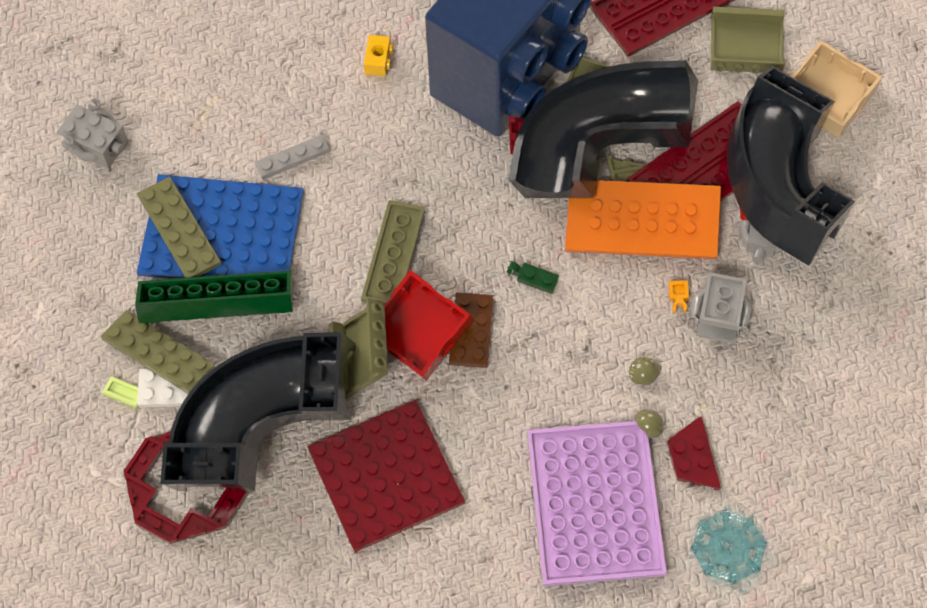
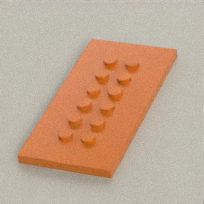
M597 180L594 198H569L565 252L717 260L721 186Z

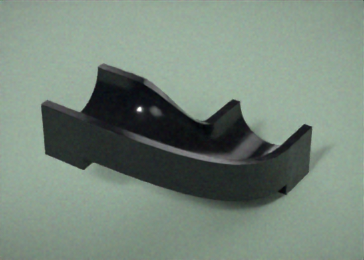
M771 66L757 77L754 86L748 91L731 126L727 144L728 174L737 203L750 224L769 242L809 266L828 236L832 239L837 236L855 201L824 182L815 189L811 184L808 174L809 145L818 137L835 101L776 67Z

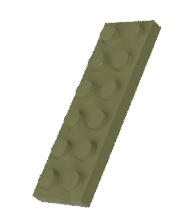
M170 177L137 193L139 200L185 278L199 277L221 265V261Z
M388 200L361 296V302L366 303V299L371 298L382 301L385 305L392 296L393 291L407 275L425 213V207Z
M125 310L101 335L104 342L187 394L206 374L215 368L214 363L151 324L139 323L137 316L128 310Z

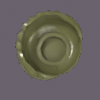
M636 358L629 367V377L635 384L650 385L660 375L659 364L651 358Z
M645 409L637 413V424L641 430L646 432L648 438L660 437L665 424L662 417L654 410Z

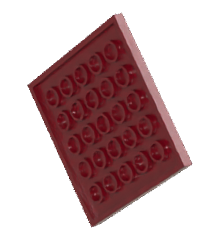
M416 400L307 446L354 553L465 504L457 483Z

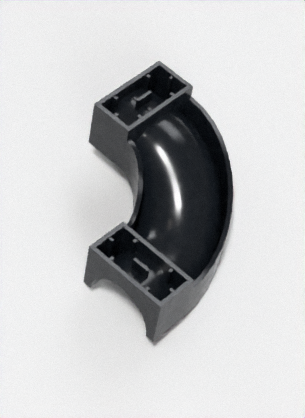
M686 60L648 61L606 67L578 76L552 90L531 109L518 131L509 182L524 198H594L599 171V162L596 160V157L603 148L622 143H651L654 148L689 147L698 79Z
M342 332L303 333V336L288 337L259 344L230 357L216 366L192 388L175 416L169 443L163 444L160 484L177 491H187L189 487H226L255 491L258 448L267 434L284 425L301 421L351 420L352 412L347 406L344 391V370L349 352L355 351V342Z

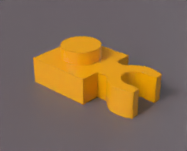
M669 281V301H675L672 305V312L676 313V307L680 306L683 308V313H686L687 304L684 301L689 300L688 281Z

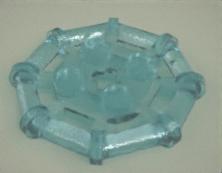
M722 510L721 513L704 521L700 520L697 523L698 528L690 551L694 553L705 576L709 575L730 582L733 585L741 579L760 572L764 551L768 546L752 518L749 519L727 512V510ZM722 521L723 527L715 531L710 528ZM729 521L741 524L743 527L740 530L736 526H729ZM747 530H749L755 542H749L745 535ZM704 534L710 536L708 545H701ZM725 543L733 545L732 552L724 550ZM750 549L756 550L753 561L748 559ZM704 552H708L713 561L710 565L703 554ZM742 564H744L747 567L735 573L734 568ZM716 565L729 569V573L715 569Z

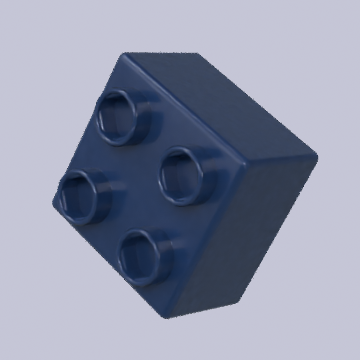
M437 0L425 15L430 96L494 136H501L509 127V116L525 119L531 109L545 97L546 87L544 84L557 69L567 74L577 66L587 48L588 37L580 32V26L591 5V0Z

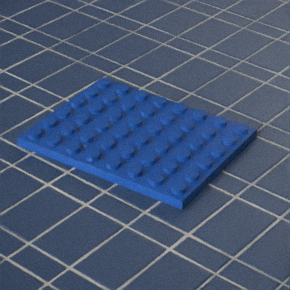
M158 174L156 183L168 177L172 179L221 261L219 267L199 277L290 270L304 195L303 188ZM149 217L136 272L137 275L165 279L185 278Z

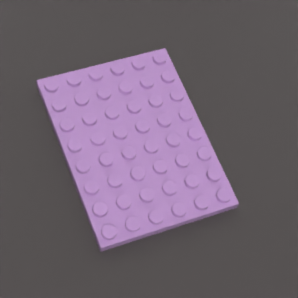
M637 421L527 430L543 586L666 576L649 440L646 432L638 426Z

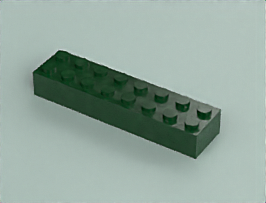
M289 270L138 281L135 301L138 322H170L293 312L294 286L292 272Z

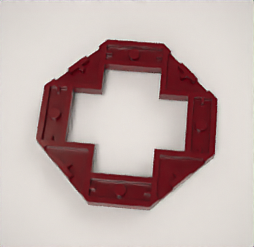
M171 431L161 436L145 438L123 471L136 526L169 544L226 529L246 498L247 491L226 488L208 516L190 508L180 524L149 508L158 490L144 483L143 480L163 451V444L169 443Z

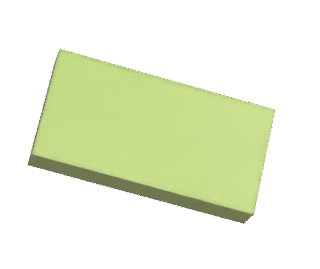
M111 376L102 394L138 408V387Z

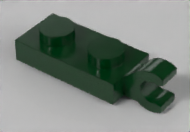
M509 261L507 266V273L518 276L517 282L553 294L560 276L524 263L521 267L516 262Z

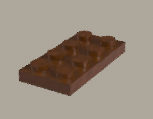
M455 293V304L469 313L474 320L450 350L449 365L488 367L494 295Z

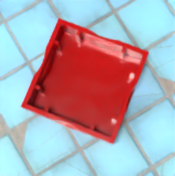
M410 270L384 305L387 351L427 381L474 319L469 313L450 299L442 296L429 283Z

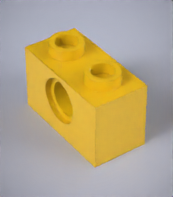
M368 36L364 59L365 75L386 76L387 70H390L391 59H389V55H393V44L390 43V37Z

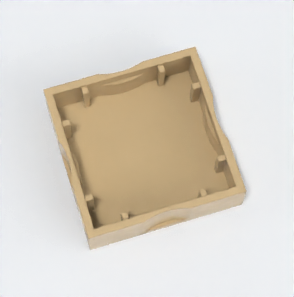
M821 40L807 56L804 64L791 76L835 101L822 128L838 138L841 137L877 91L882 76L860 63L850 60L842 52Z

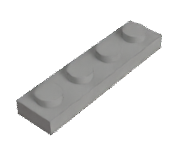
M321 134L255 162V165L262 180H265L329 153L330 150Z

